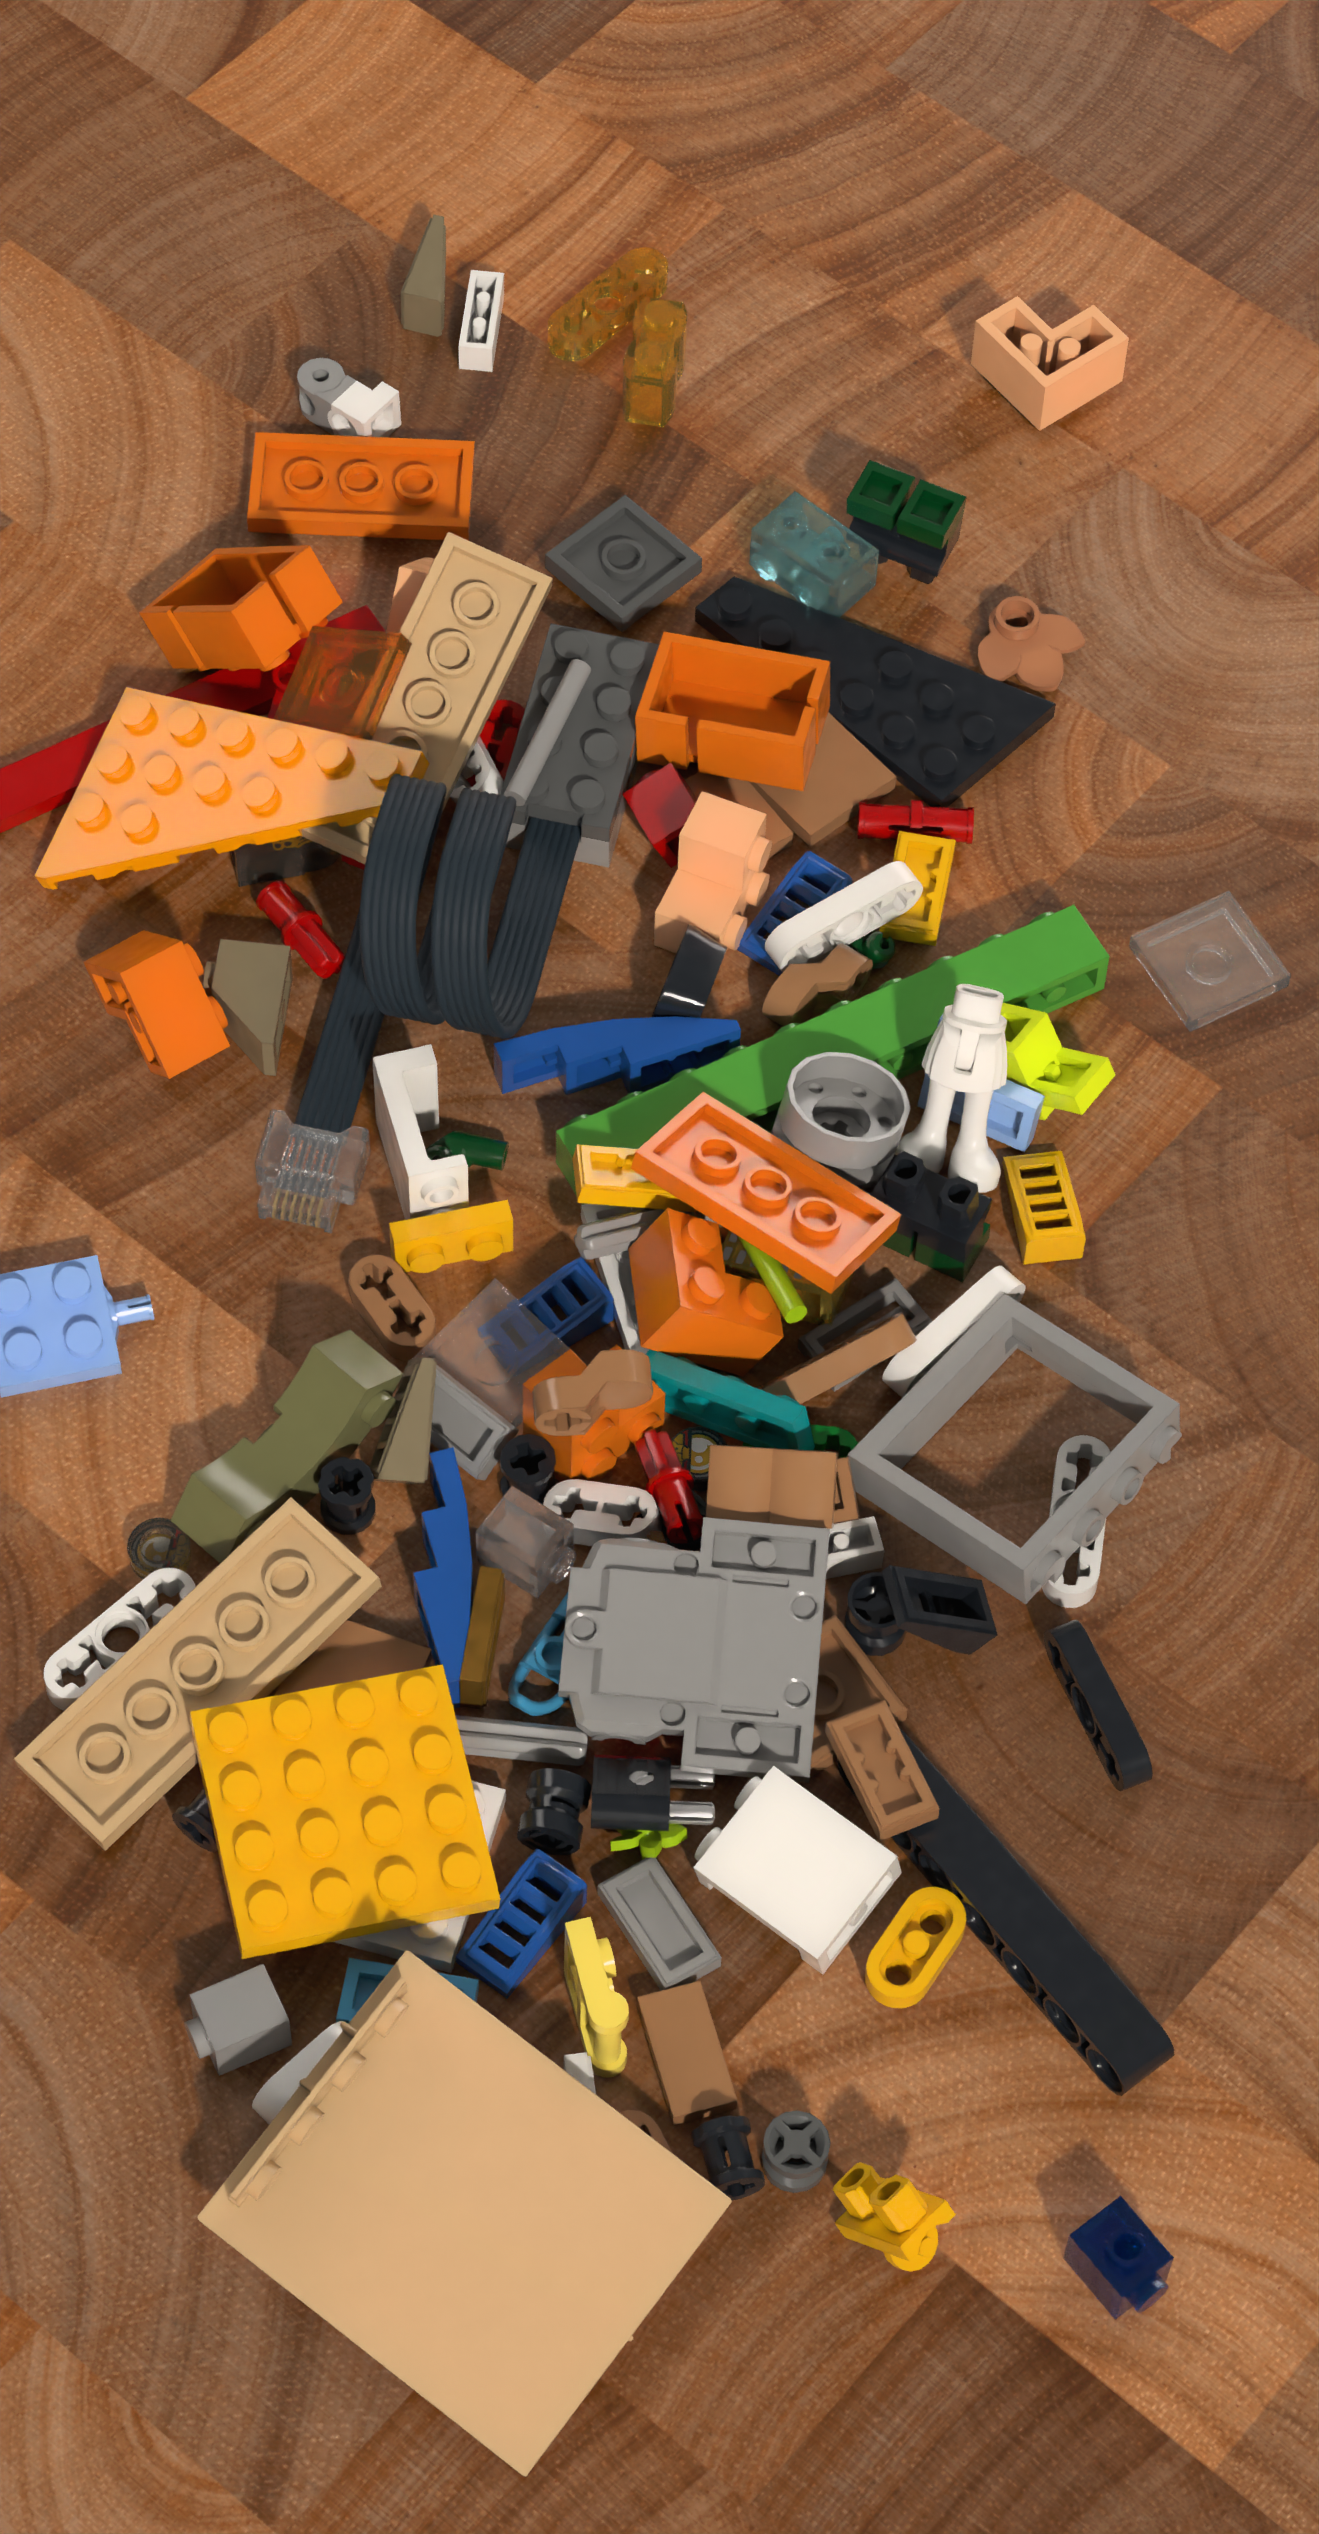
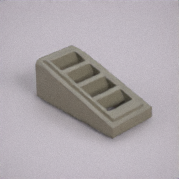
M433 215V218H430L401 290V324L403 329L437 337L442 335V330L444 329L446 226L444 225L443 216Z
M421 1357L411 1359L404 1369V1374L394 1397L396 1399L395 1407L386 1419L369 1466L374 1475V1481L419 1484L425 1483V1480H427L437 1362H434L435 1358Z

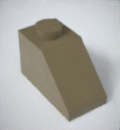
M220 939L216 962H206L203 988L207 996H213L218 1001L226 1015L228 1027L223 1030L264 1075L276 1076L293 981L291 948L287 945Z

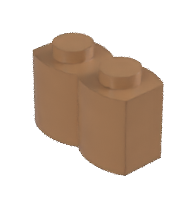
M710 1445L706 1517L832 1529L834 1527L838 1452Z

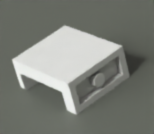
M432 1045L373 1057L376 1123L405 1220L468 1208V1165L465 1155L460 1154L431 1160L427 1156L420 1133L439 1128L438 1070Z
M772 1766L763 1779L755 1776L745 1785L734 1804V1808L738 1811L722 1830L719 1827H715L705 1836L696 1850L694 1857L698 1862L693 1868L701 1884L709 1890L713 1887L793 1945L799 1950L802 1960L823 1975L902 1872L897 1855L775 1766Z

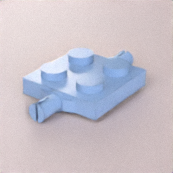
M97 1255L0 1274L1 1398L122 1374L116 1345L119 1326L154 1320L150 1295L147 1294L142 1297L113 1302L111 1294L103 1284Z

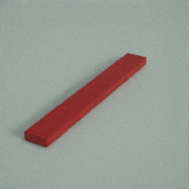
M364 605L329 621L322 630L312 636L301 638L288 649L290 655L287 659H295L301 662L306 669L308 677L306 691L296 699L318 689L325 665L322 644L331 633H348L356 642L358 658L354 666L348 669L346 677L380 662L386 631L368 605ZM344 645L334 647L330 654L333 657L342 658L350 652V649ZM222 669L172 691L165 696L261 716L270 711L276 691L272 677L273 669L268 671H260V669L229 671V669ZM287 673L282 676L280 681L285 685H293L300 680V676L296 673ZM110 720L0 769V833L71 802Z

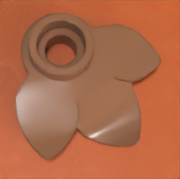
M1012 596L1002 600L990 613L988 621L989 634L978 646L977 659L980 671L987 677L1002 682L1016 675L1020 683L1032 690L1054 691L1060 686L1064 674L1062 654L1080 649L1085 645L1086 641L1080 629L1069 618L1063 615L1041 614L1037 605L1030 599Z

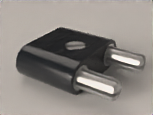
M594 1755L591 1828L669 1831V1824L712 1825L715 1819V1808L712 1802L670 1801V1788L713 1789L715 1774L680 1771L681 1766L671 1765L670 1757Z

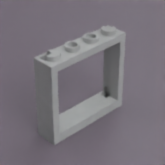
M1004 1293L849 1452L848 1456L855 1491L1024 1604H1027L1048 1580L1055 1583L1059 1579L1065 1568L1066 1561L1080 1546L1087 1547L1095 1541L1104 1526L1105 1519L1119 1504L1127 1505L1134 1499L1143 1484L1144 1477L1158 1462L1164 1464L1171 1459V1448L1182 1436L1180 1432V1404ZM1017 1348L1137 1424L1021 1548L901 1470Z

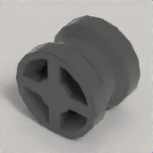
M797 2110L784 2112L772 2120L765 2131L761 2157L763 2172L771 2184L780 2190L792 2193L808 2191L818 2185L826 2173L830 2149L828 2130L822 2121L810 2113ZM790 2158H802L806 2163L803 2164L801 2161H790L787 2163Z

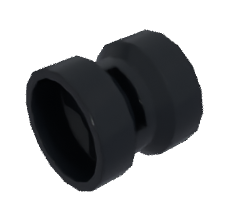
M871 1572L860 1576L852 1583L847 1596L844 1627L863 1652L869 1656H883L893 1652L902 1644L906 1635L905 1630L897 1627L882 1572Z
M543 1768L533 1771L529 1775L526 1788V1798L530 1802L529 1810L520 1816L517 1839L532 1850L540 1849L546 1854L568 1855L578 1851L583 1834V1825L579 1822L580 1813L588 1808L591 1784L580 1775L566 1770Z

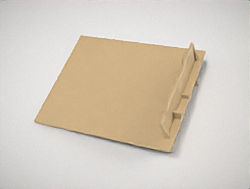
M407 1950L349 2024L346 2022L340 2024L342 2028L341 2034L309 2075L299 2081L300 2086L197 2218L212 2232L525 2477L625 2344L633 2340L632 2335L729 2207L732 2200Z

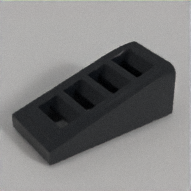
M892 1565L882 1570L898 1628L953 1652L968 1655L974 1653L998 1635L982 1580Z

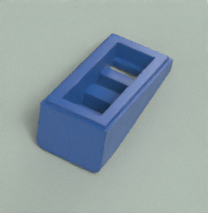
M806 851L791 868L744 932L737 950L780 976L782 974L781 970L765 951L766 939L763 937L767 932L771 934L776 927L783 923L779 920L781 917L788 920L806 910L795 902L797 899L809 906H813L853 883L851 876L813 852Z
M578 1257L557 1270L479 1330V1337L514 1380L614 1320V1299L610 1291L582 1257ZM575 1293L579 1296V1298H580V1299L583 1301V1303L585 1304V1305H583L582 1307H581V1305L577 1302V1300L574 1298L573 1295H574ZM557 1304L567 1316L562 1322L551 1310ZM535 1317L548 1332L542 1337L529 1323ZM516 1330L528 1348L520 1352L507 1336L509 1332Z
M535 1849L500 1894L499 1909L487 1912L456 1955V1963L508 1999L565 1930V1923L572 1921L587 1903V1884L540 1849ZM537 1884L559 1900L555 1902L535 1887ZM522 1902L545 1917L541 1925L518 1909ZM505 1923L529 1939L525 1947L500 1930ZM488 1943L514 1960L509 1969L483 1951Z

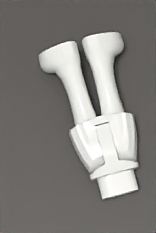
M959 984L956 986L953 1005L945 1007L943 1019L935 1030L921 1066L930 1078L929 1092L923 1116L914 1131L901 1137L895 1154L898 1155L903 1151L922 1159L927 1169L939 1173L944 1163L947 1127L956 1091L965 1092L960 1131L951 1154L948 1178L951 1179L959 1176L977 1184L979 1193H986L997 1187L1001 1174L999 1161L988 1146L986 1136L987 1119L993 1092L1006 1085L1008 1064L1005 1038L1007 1020L1000 1015L1004 995L993 989L970 984Z

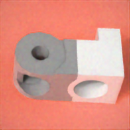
M329 358L311 359L298 370L297 383L300 390L299 403L302 414L309 421L331 435L389 437L401 425L399 391L383 381L371 390L352 377L346 376L342 366Z

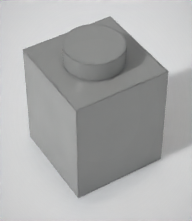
M264 1964L190 1994L193 2019L184 2022L188 2037L199 2059L210 2055L219 2076L292 2045L289 2018Z

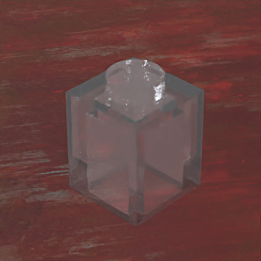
M511 1486L476 1530V1560L486 1567L502 1569V1573L505 1574L507 1580L537 1599L551 1581L559 1584L567 1576L576 1560L574 1524Z

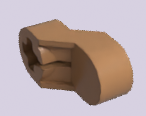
M841 943L830 952L822 963L789 964L769 990L763 1003L762 1015L784 1027L791 1023H804L813 1012H826L838 1002L844 1000L854 1001L869 978L873 961L846 944Z
M603 1350L596 1355L581 1375L560 1376L541 1381L534 1387L532 1392L536 1428L542 1433L553 1436L585 1435L605 1410L634 1408L645 1404L653 1395L649 1357L643 1352L635 1350Z

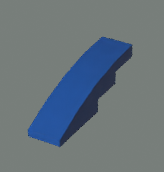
M679 1016L611 1019L557 1027L494 1043V1076L502 1094L558 1077L566 1095L619 1078L622 1079L628 1094L635 1091L645 1092L669 1082L675 1074L688 1068L698 1069L721 1059L729 1050L740 1046L741 1028L737 1020Z
M454 1447L429 1453L430 1483L438 1508L421 1512L422 1539L431 1568L414 1572L413 1577L415 1604L428 1647L432 1649L434 1666L443 1664L453 1708L456 1709L460 1708V1674L472 1614L473 1568L467 1502Z

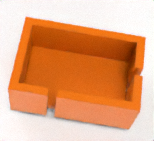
M310 545L216 548L140 611L139 614L174 669H198L199 671H206L208 669H229V671L260 669V671H268L279 666L289 657L290 652L288 649L297 641L322 630L328 623L327 616L342 604L343 601Z
M663 632L635 715L637 761L661 766L671 763L675 768L687 770L689 762L698 763L699 773L804 791L816 753V744L819 743L830 708V661Z

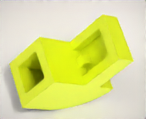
M1006 1003L1002 1004L1000 1015L1007 1020L1005 1029L1008 1064L1006 1079L1045 1096L1039 1117L1040 1120L1045 1121L1054 1109L1083 1115L1116 1075L1109 1059L1062 1047L1046 1012Z

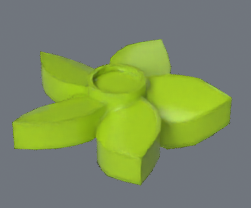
M669 1824V1831L617 1829L621 1836L612 1839L610 1843L611 1851L632 1849L640 1845L642 1860L645 1858H656L662 1848L674 1847L687 1839V1828L681 1824Z

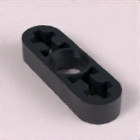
M1072 1620L1044 1632V1644L1052 1668L1114 1787L1119 1791H1123L1151 1780L1153 1771L1145 1744L1082 1624L1078 1620Z

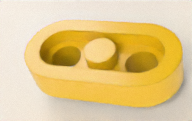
M925 1887L915 1891L906 1899L871 1950L867 1959L865 1983L869 1993L876 2001L891 2008H907L918 2003L926 1995L959 1946L964 1935L966 1912L962 1902L955 1894L940 1887ZM933 1920L941 1924L943 1930L938 1934H929L920 1925L925 1921ZM892 1971H901L908 1976L909 1981L903 1985H895L888 1981L886 1975Z

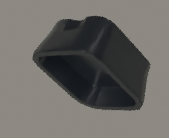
M689 924L652 1017L679 1016L700 1018L727 946Z

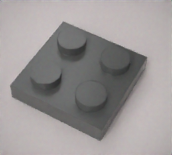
M624 495L545 554V569L619 631L623 632L702 572V558L629 497Z

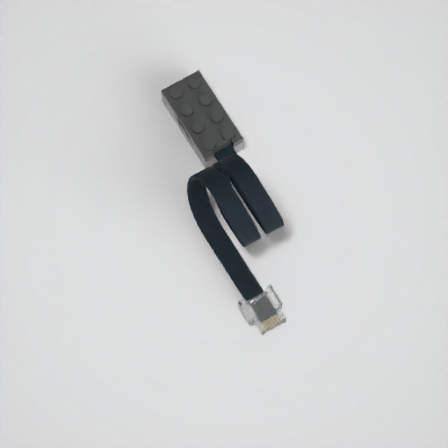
M550 623L501 794H489L486 791L480 792L470 788H464L460 793L442 851L433 904L418 957L416 952L417 904L439 827L447 788L442 782H428L425 779L419 780L416 777L410 778L400 774H394L391 777L368 848L362 881L360 909L294 1124L291 1122L285 1111L270 1110L256 1155L257 1184L262 1186L257 1202L259 1218H275L323 1228L324 1232L332 1233L340 1203L355 1205L370 1156V1139L368 1129L359 1126L351 1127L384 1015L433 1025L447 1021L454 1029L501 1039L510 1038L520 1030L529 1014L537 992L573 861L608 868L610 866L627 805L623 793L632 787L639 762L637 761L635 715L659 644ZM573 659L582 660L591 667V673L523 806H516V799L512 796L506 797L504 792L570 661ZM505 847L520 850V854L487 964L488 922L492 893Z

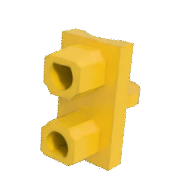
M862 2162L855 2164L833 2187L834 2193L846 2208V2211L835 2222L842 2235L847 2239L882 2251L890 2264L909 2272L920 2270L929 2264L938 2246L936 2225L948 2223L956 2215L945 2199L916 2190L908 2178L894 2175L884 2179L877 2174L873 2166Z

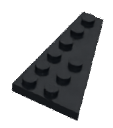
M735 576L695 607V622L721 642L830 661V708L828 712L896 776L897 781L930 807H949L1054 717L1056 703Z

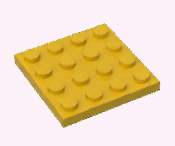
M443 1664L190 1711L191 1730L241 1959L499 1909V1890Z

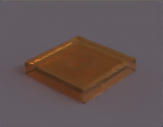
M312 626L273 719L372 740L412 643L402 633Z

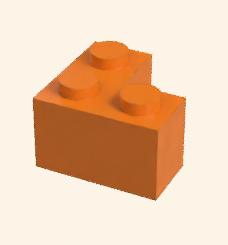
M143 930L83 962L107 1014L127 1021L151 1073L170 1079L230 1047L223 1031L224 1028L228 1027L226 1015L218 1001L213 996H207L199 979V976L204 974L203 966L195 950L188 943L183 944L181 940Z
M667 1208L628 1248L641 1347L674 1357H685L692 1362L743 1377L784 1337L780 1310L765 1284L725 1272L718 1223Z
M616 1344V1345H615L614 1347H612L610 1350H622V1349ZM570 1348L523 1383V1435L540 1436L550 1443L556 1457V1466L553 1474L559 1482L570 1479L598 1482L612 1470L617 1458L635 1446L636 1441L644 1437V1432L651 1429L656 1430V1432L662 1430L665 1417L666 1393L652 1380L653 1395L649 1401L634 1408L605 1410L585 1435L553 1436L542 1433L536 1428L534 1422L532 1394L534 1387L541 1381L549 1378L581 1375L587 1368V1365Z

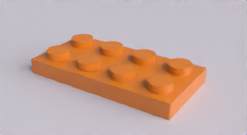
M255 432L247 512L248 532L444 540L447 533L450 532L469 541L475 441Z
M705 1092L698 1095L637 1149L631 1169L830 1294L896 1232L901 1218V1214Z

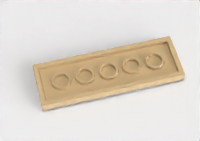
M448 532L348 735L422 751L430 763L423 779L428 782H442L446 785L444 810L549 594L553 578ZM369 817L358 824L340 827L336 821L302 829V837L365 864L377 817Z
M290 1497L14 1758L18 1768L106 1851L198 1763L190 1725V1711L267 1697L382 1587L380 1578Z

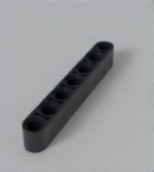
M899 1727L940 1810L938 1819L892 1836V1840L933 1887L946 1889L959 1898L965 1908L966 1925L1103 2084L1116 2095H1124L1174 2056V2047L1166 2031ZM837 1759V1768L842 1779L857 1798L839 1759Z

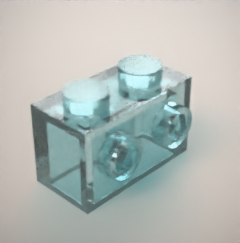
M796 491L751 529L749 564L754 567L755 571L763 579L775 582L793 595L800 603L840 618L876 586L879 550Z

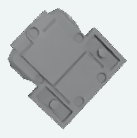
M703 1517L700 1551L679 1550L666 1543H658L642 1538H608L595 1542L583 1567L570 1568L558 1697L569 1698L576 1726L589 1737H592L591 1740L600 1741L617 1738L632 1741L634 1744L646 1745V1742L662 1734L683 1736L680 1771L750 1778L758 1776L763 1779L772 1766H775L795 1782L809 1783L830 1529Z

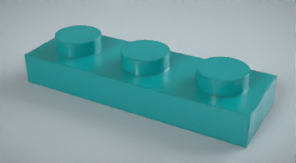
M650 1349L645 1354L651 1362L652 1380L666 1393L665 1412L756 1447L813 1450L815 1448L806 1407L800 1405L793 1398L786 1395L776 1396L752 1387L738 1377L731 1375L723 1376L704 1369L685 1357H672Z

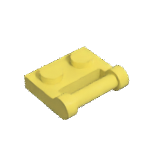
M591 1917L566 1922L564 1975L584 2051L587 2052V2056H591L592 2069L596 2075L604 2078L614 2077L624 2070L627 2063V2047L621 2039V2031L626 2027L629 2020V2006L626 1999L620 1993L614 1991L612 1977H616V1966L608 1937L596 1938Z

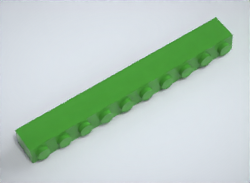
M1075 905L1056 913H1042L1035 917L1028 925L1005 935L994 934L983 940L978 947L960 955L941 957L921 972L905 979H891L882 984L875 992L854 1001L844 1000L838 1002L818 1017L801 1024L791 1023L785 1025L772 1037L749 1047L745 1045L735 1047L725 1053L721 1059L698 1069L688 1068L675 1074L669 1082L646 1092L635 1091L627 1094L616 1105L593 1115L583 1114L571 1119L563 1128L556 1130V1163L576 1195L573 1155L577 1144L639 1149L702 1092H705L771 1133L791 1071L806 1057L825 1052L851 1053L876 1062L894 1074L897 1080L924 1069L921 1065L927 1046L937 1029L939 1019L945 1007L953 1005L957 985L970 984L993 989L1004 995L1003 1003L1048 1014L1104 989L1110 956Z

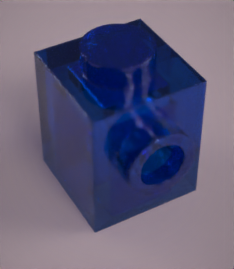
M1119 2196L1069 2235L1063 2259L1116 2320L1131 2307H1134L1138 2313L1145 2311L1165 2294L1169 2288L1165 2281L1167 2280L1174 2257L1122 2196Z

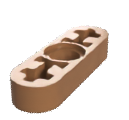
M903 1312L878 1322L756 1388L776 1396H789L799 1404H802L899 1353L915 1343L917 1339Z

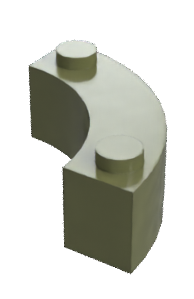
M351 1330L312 1345L298 1373L274 1404V1411L280 1417L261 1434L255 1443L243 1437L218 1459L192 1473L170 1521L219 1563H222L290 1497L303 1507L319 1493L318 1483L321 1478L322 1468L331 1460L339 1457L350 1458L371 1428L379 1426L391 1414L396 1404V1399L392 1395L404 1373Z

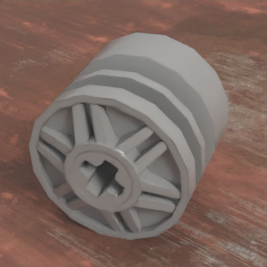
M825 1052L806 1057L791 1071L771 1134L866 1193L871 1194L892 1160L910 1112L907 1092L894 1074L872 1060L851 1053Z

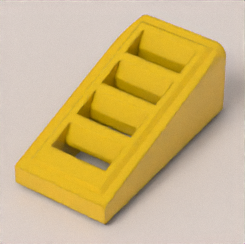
M1062 1151L1003 1157L1002 1164L1023 1265L1082 1258L1086 1237ZM1051 1170L1052 1173L1050 1176L1021 1177V1173ZM1055 1187V1192L1027 1195L1025 1191ZM1057 1204L1059 1206V1209L1038 1212H1031L1030 1208ZM1061 1221L1063 1225L1061 1227L1036 1229L1035 1224Z

